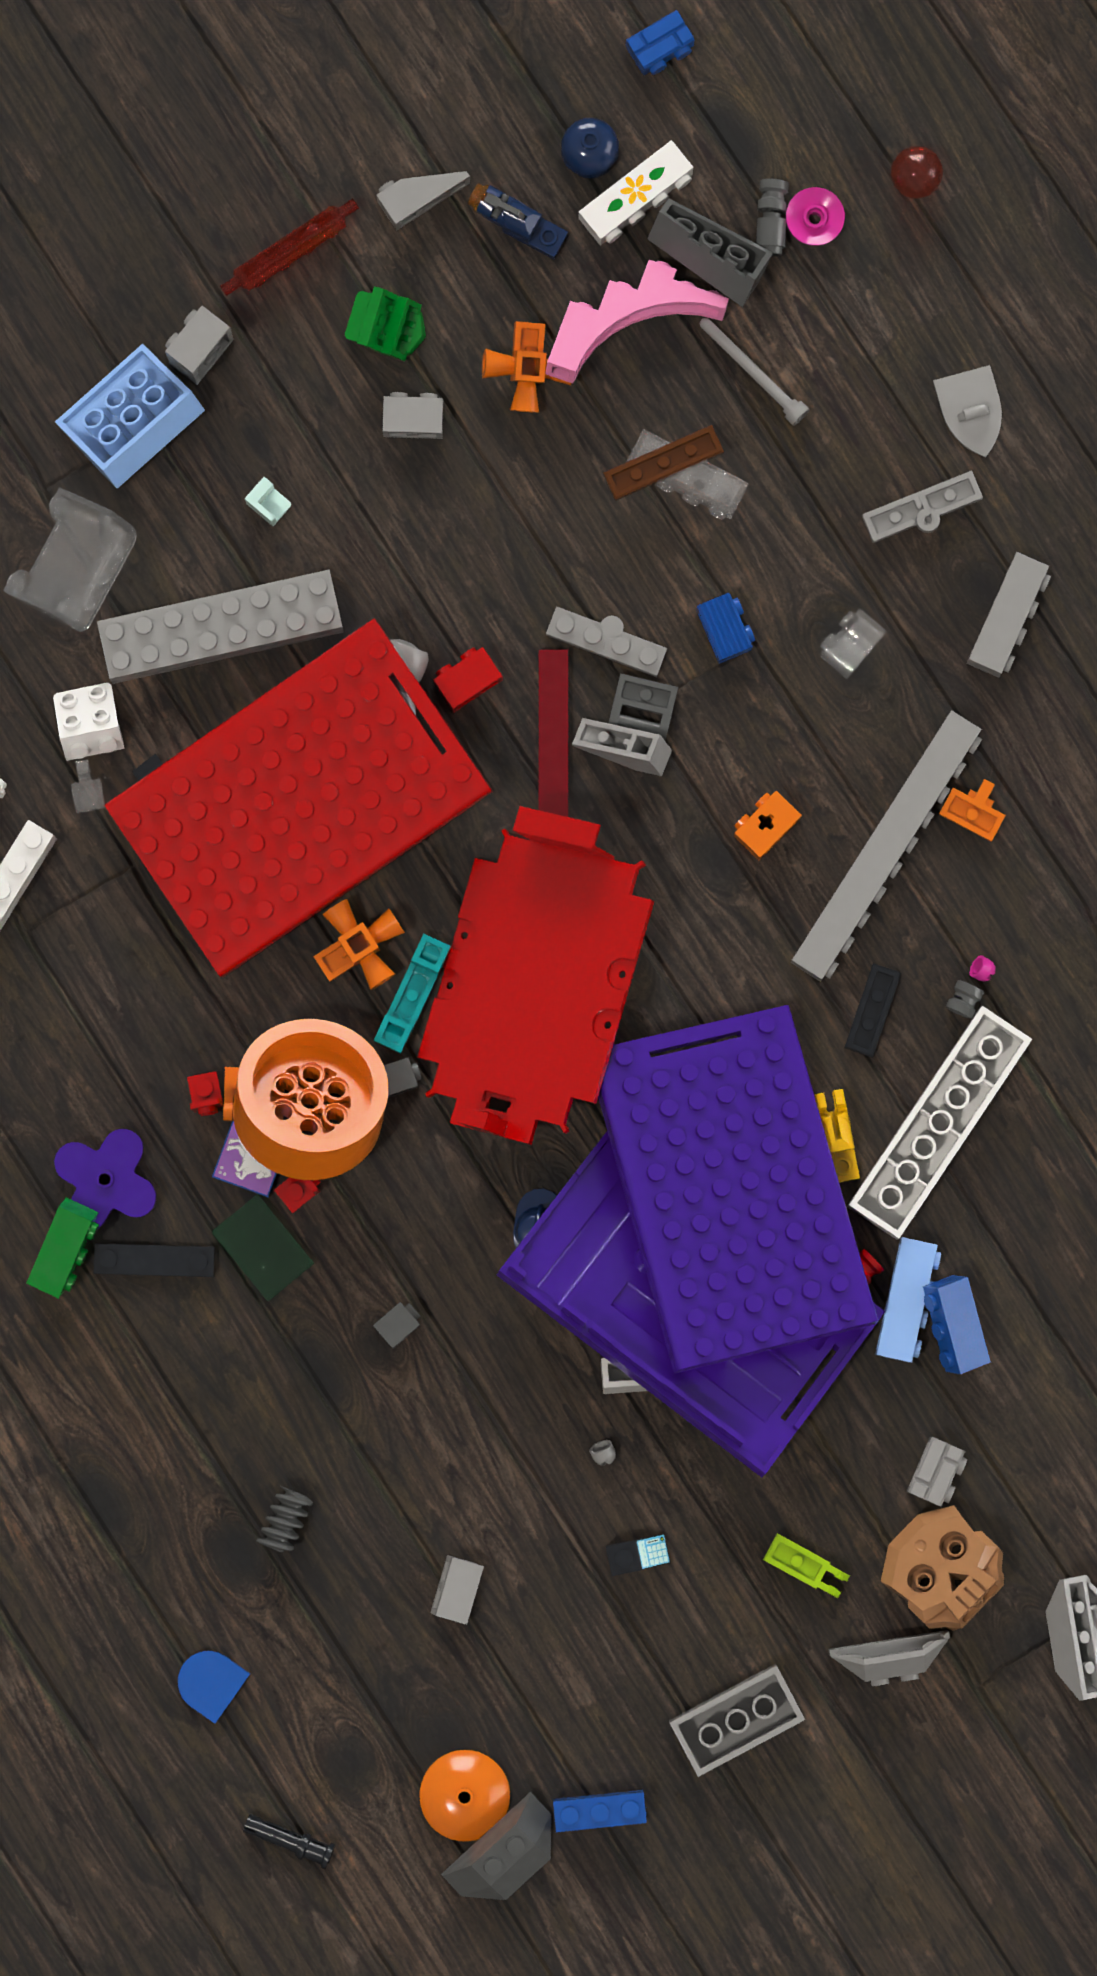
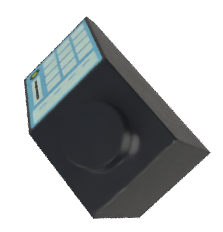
M664 1533L606 1545L612 1576L670 1563Z

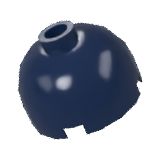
M583 118L575 121L565 131L561 140V156L565 166L578 174V176L582 178H597L607 174L617 161L619 141L615 131L605 121L598 118Z

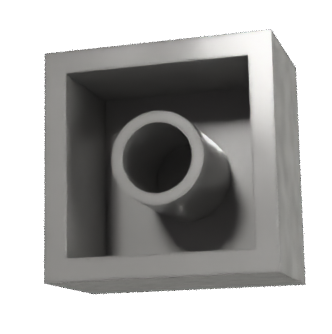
M201 306L198 311L193 309L184 320L186 326L179 334L175 332L165 345L167 347L165 353L169 364L196 385L199 384L234 340L230 327L204 306Z

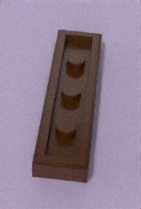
M710 425L603 472V475L614 500L617 501L723 454L724 450L713 426Z

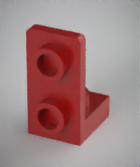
M217 1071L187 1077L192 1103H190L191 1110L194 1113L198 1112L201 1117L217 1114V1108L224 1107Z
M289 1177L275 1188L274 1191L288 1209L294 1213L321 1192L317 1187L321 1181Z

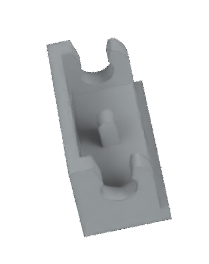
M447 1555L430 1613L467 1625L484 1566Z

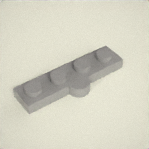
M971 470L862 514V519L872 543L915 526L924 533H931L939 526L940 516L983 499V496Z
M557 606L546 632V636L657 677L667 651L666 647L623 632V622L617 616H607L600 623Z

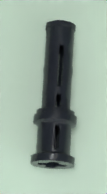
M253 1814L249 1815L243 1829L244 1833L254 1835L262 1840L294 1852L298 1859L306 1858L316 1862L325 1870L336 1845L334 1843L328 1845L313 1839L312 1834L309 1833L301 1835Z

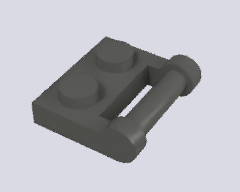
M620 673L609 724L659 734L666 740L678 687ZM625 706L662 715L661 723L620 714L621 708Z

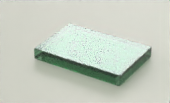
M258 1194L212 1231V1234L268 1302L315 1264Z

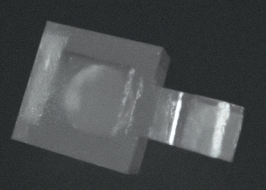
M89 761L75 762L79 782L71 784L76 814L105 809L101 779L92 780Z

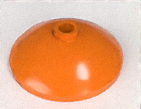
M457 1750L441 1756L428 1768L421 1783L420 1805L424 1817L436 1832L451 1840L464 1842L480 1839L507 1814L509 1808L510 1788L505 1773L492 1758L478 1751ZM464 1791L470 1794V1800L466 1803L459 1800V1794Z

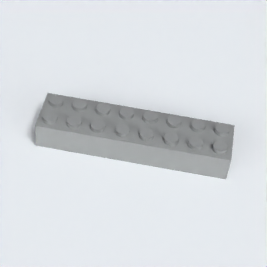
M330 569L97 621L109 679L112 684L344 633Z

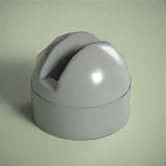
M610 1440L599 1441L589 1450L593 1460L601 1466H605L606 1463L611 1464L616 1457L615 1448Z

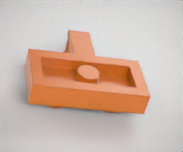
M986 779L983 780L977 792L970 789L968 795L952 788L939 813L942 817L992 842L1006 816L991 808L994 801L988 797L995 784Z

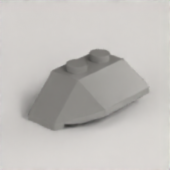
M1087 1575L1061 1579L1045 1611L1055 1672L1079 1701L1097 1698V1588L1090 1582Z
M948 1630L832 1648L828 1649L829 1656L865 1682L871 1681V1686L889 1684V1678L900 1676L901 1681L919 1679L918 1673L926 1672L950 1638Z

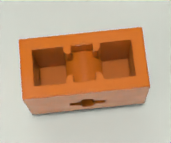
M777 791L772 795L765 793L755 804L758 809L751 817L746 813L734 825L737 829L734 837L759 861L802 816ZM768 817L771 818L770 826L772 829L770 830L765 827L761 830L759 828L761 823L759 819L766 820Z

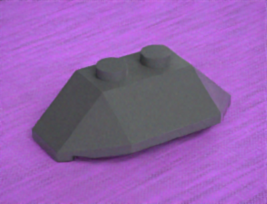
M531 1792L528 1793L441 1875L463 1897L507 1900L551 1859V1813Z

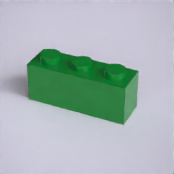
M66 1197L57 1209L26 1284L58 1299L65 1290L70 1292L77 1279V1275L73 1274L76 1265H82L88 1253V1250L84 1248L87 1239L92 1241L98 1230L99 1224L95 1223L99 1212Z

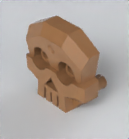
M953 1505L918 1514L888 1545L881 1582L908 1601V1608L929 1629L946 1627L948 1630L954 1631L959 1628L962 1629L1004 1586V1573L1002 1572L1003 1552L982 1531L974 1532ZM955 1545H960L961 1551L953 1554L952 1548ZM923 1578H929V1584L925 1587H922L920 1585L921 1580ZM955 1580H963L956 1588Z

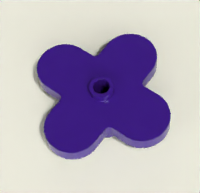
M117 1129L111 1132L97 1151L82 1143L71 1142L63 1145L56 1153L54 1160L56 1172L62 1179L76 1187L71 1200L99 1212L95 1223L99 1224L98 1228L106 1222L113 1209H117L127 1216L139 1218L149 1214L156 1205L157 1194L154 1186L135 1172L143 1157L144 1146L141 1138L133 1131ZM108 1174L111 1180L108 1185L100 1183L101 1175Z

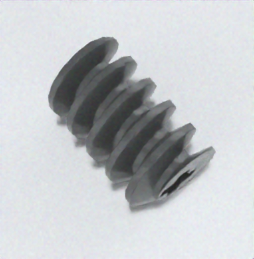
M280 1486L286 1491L285 1494H275L274 1497L281 1504L270 1506L276 1513V1516H266L265 1518L272 1526L261 1527V1531L267 1538H257L256 1542L284 1553V1550H294V1546L288 1540L299 1538V1535L293 1528H303L304 1524L298 1517H307L308 1512L302 1506H312L313 1501L305 1495Z

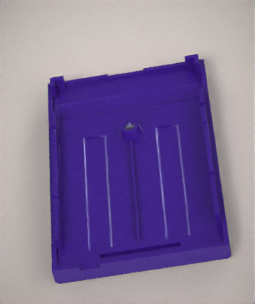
M789 1005L613 1045L598 1099L674 1374L876 1324L878 1317ZM737 1035V1038L725 1041H720L660 1056H650L652 1054H657L665 1051H670L678 1048H683L691 1045H696L704 1042H709Z
M608 1131L496 1274L761 1478L768 1472L794 1434L876 1325L674 1374ZM874 1303L879 1321L885 1311ZM831 1349L835 1350V1354L785 1421L781 1419L783 1413Z

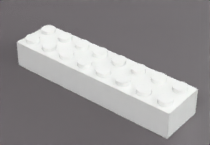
M981 1006L847 1207L898 1240L1032 1039L984 1006Z

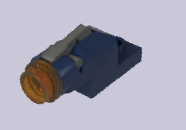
M478 183L468 200V205L473 207V211L502 227L503 233L553 260L568 236V231L542 218L541 213L491 185L486 184L483 186Z

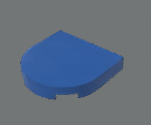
M202 1651L192 1655L182 1665L178 1675V1688L182 1698L189 1706L215 1724L250 1673L220 1652Z

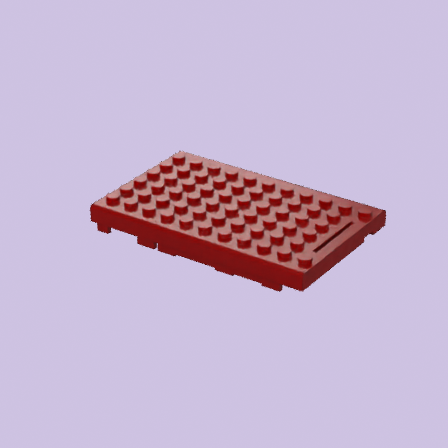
M373 618L107 802L104 806L217 974L224 978L491 794L493 790L400 656L378 621ZM396 676L447 752L441 753L390 677Z

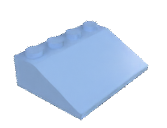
M141 344L59 417L55 423L116 488H119L202 414L205 409L192 391L144 344Z

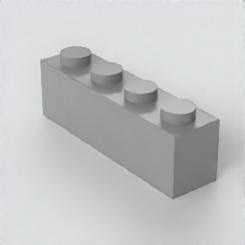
M1016 552L966 664L998 678L1003 671L1009 672L1015 656L1011 655V651L1015 644L1021 645L1027 629L1022 628L1027 617L1033 618L1039 605L1038 602L1034 601L1038 591H1045L1051 578L1050 575L1046 574L1049 568L1048 565Z

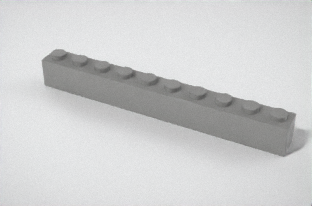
M951 710L793 957L791 964L820 982L824 976L830 979L839 963L834 961L840 951L846 954L855 938L850 936L856 926L862 929L871 913L866 911L872 901L878 904L887 888L882 886L888 876L894 879L903 865L898 861L904 851L910 854L919 840L914 836L920 826L926 829L935 815L930 811L934 803L937 801L942 804L950 791V788L946 786L950 778L953 776L957 779L965 768L966 764L962 762L967 752L973 754L982 741L978 737L982 730L981 728Z

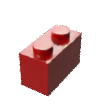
M475 647L471 648L460 656L462 661L453 667L451 664H447L435 673L437 677L433 679L434 685L453 713L503 681V676L483 647L479 650H476Z

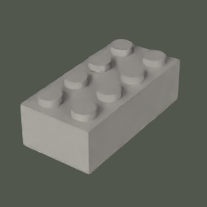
M774 1664L669 1720V1723L699 1777L799 1724L805 1718L777 1665Z

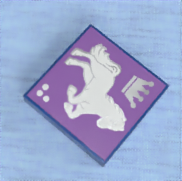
M232 1121L212 1177L269 1198L277 1173L266 1168L252 1157L240 1141L234 1121Z

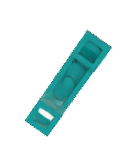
M423 934L394 1000L373 1040L374 1042L401 1054L450 950V945Z

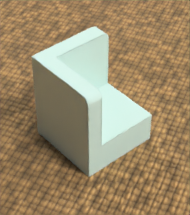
M265 477L260 480L245 498L246 504L272 526L291 507V502L274 489L273 484Z

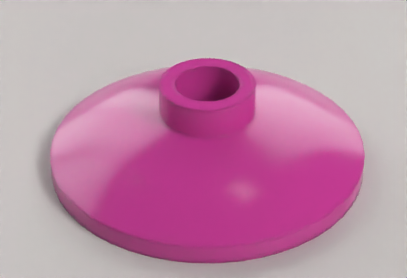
M811 187L798 192L789 202L786 211V223L790 233L801 243L810 246H820L833 241L841 232L845 221L844 208L839 198L831 191L820 187ZM811 215H818L820 222L813 224L810 222L809 217Z

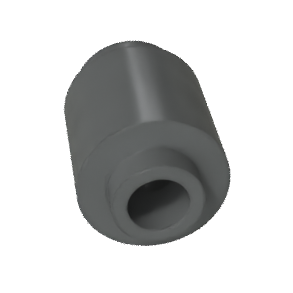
M764 212L763 217L757 218L756 244L773 252L772 256H782V249L786 247V219L781 218V213Z

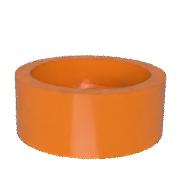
M299 1019L279 1024L261 1034L250 1045L241 1061L233 1102V1120L236 1132L252 1157L266 1168L278 1174L301 1180H321L341 1175L359 1165L372 1151L379 1138L388 1100L387 1073L375 1049L362 1036L345 1026L320 1019ZM312 1078L315 1082H308L305 1079ZM285 1089L289 1093H281L278 1090ZM336 1093L339 1094L341 1097H333L330 1094ZM305 1104H310V1105L314 1106L315 1108L308 1109V1108L304 1107L303 1105H305ZM282 1115L287 1117L288 1119L281 1120L277 1118V1116ZM328 1120H337V1121H339L340 1123H339V1124H333V1123L329 1122ZM302 1131H310L313 1135H305Z

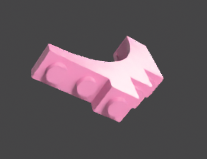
M649 260L638 290L632 288L628 283L610 280L599 310L593 309L591 305L584 302L575 303L570 301L549 356L545 374L573 384L582 365L593 351L612 334L621 329L652 317L674 314L698 315L722 321L729 298L714 290L706 291L697 288L688 281L674 280L677 269L672 268L663 261L655 262Z

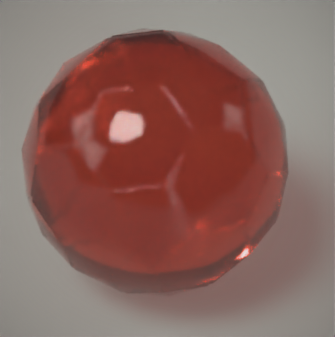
M911 146L896 155L891 165V178L894 187L902 195L911 199H922L938 189L943 178V167L940 158L932 150L924 146Z

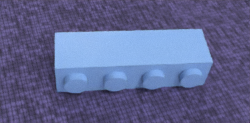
M905 1237L900 1238L875 1355L912 1363L913 1357H919L922 1340H917L919 1328L925 1329L928 1311L924 1310L925 1293L923 1286L933 1283V1281H930L932 1269L938 1270L941 1252H936L938 1245Z

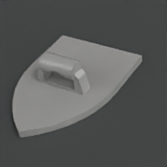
M988 365L933 380L942 415L951 433L967 449L986 458L996 442L1002 419L1000 398L991 366Z

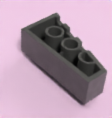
M669 198L659 211L647 238L741 307L744 306L760 282L773 252Z

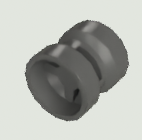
M780 179L760 180L759 191L763 195L758 200L757 211L761 213L778 212L781 215L786 214L787 203L784 196L788 194L789 183Z
M957 980L954 986V996L948 999L945 1008L972 1020L976 1011L974 1008L975 1004L981 1000L984 991L967 982Z

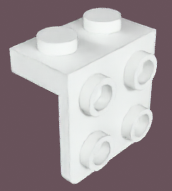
M110 683L64 691L54 695L59 737L66 761L125 749L118 724L113 689Z

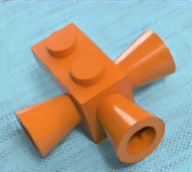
M516 321L514 323L512 356L489 349L484 350L482 378L511 375L510 381L518 382L510 411L539 413L536 383H544L545 378L570 386L572 384L545 374L548 359H546L547 353L543 352L545 324Z
M348 899L339 902L323 913V916L342 935L338 937L337 942L313 956L329 982L358 964L362 967L370 990L379 987L396 975L376 954L380 951L378 943L405 933L389 908L368 928H366L363 922L359 925L357 924Z

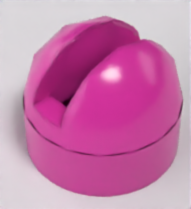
M980 955L973 961L970 967V976L978 981H989L991 979L990 974H995V965L990 959Z

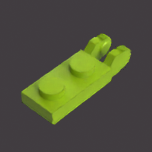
M778 1533L763 1558L764 1561L815 1589L818 1587L836 1598H839L841 1592L834 1586L821 1582L825 1572L828 1571L834 1574V1577L841 1581L845 1580L847 1582L850 1575L831 1566V1562Z

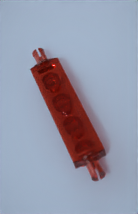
M352 198L339 208L335 206L328 207L234 269V277L220 285V288L228 296L239 287L250 291L254 287L261 286L268 278L279 271L285 270L292 262L303 255L311 253L316 246L327 239L335 237L339 231L347 227L345 217L359 209L358 205Z

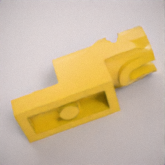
M843 1089L832 1092L835 1109L830 1112L827 1111L824 1092L815 1094L839 1183L860 1179Z

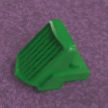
M375 286L372 293L360 291L357 293L345 337L379 354L405 361L406 357L412 354L426 338L424 319L420 311L422 304Z

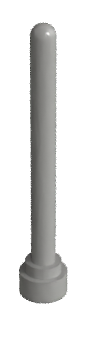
M709 318L701 319L700 327L784 408L785 418L793 426L798 424L807 415L810 409L802 401L792 400Z

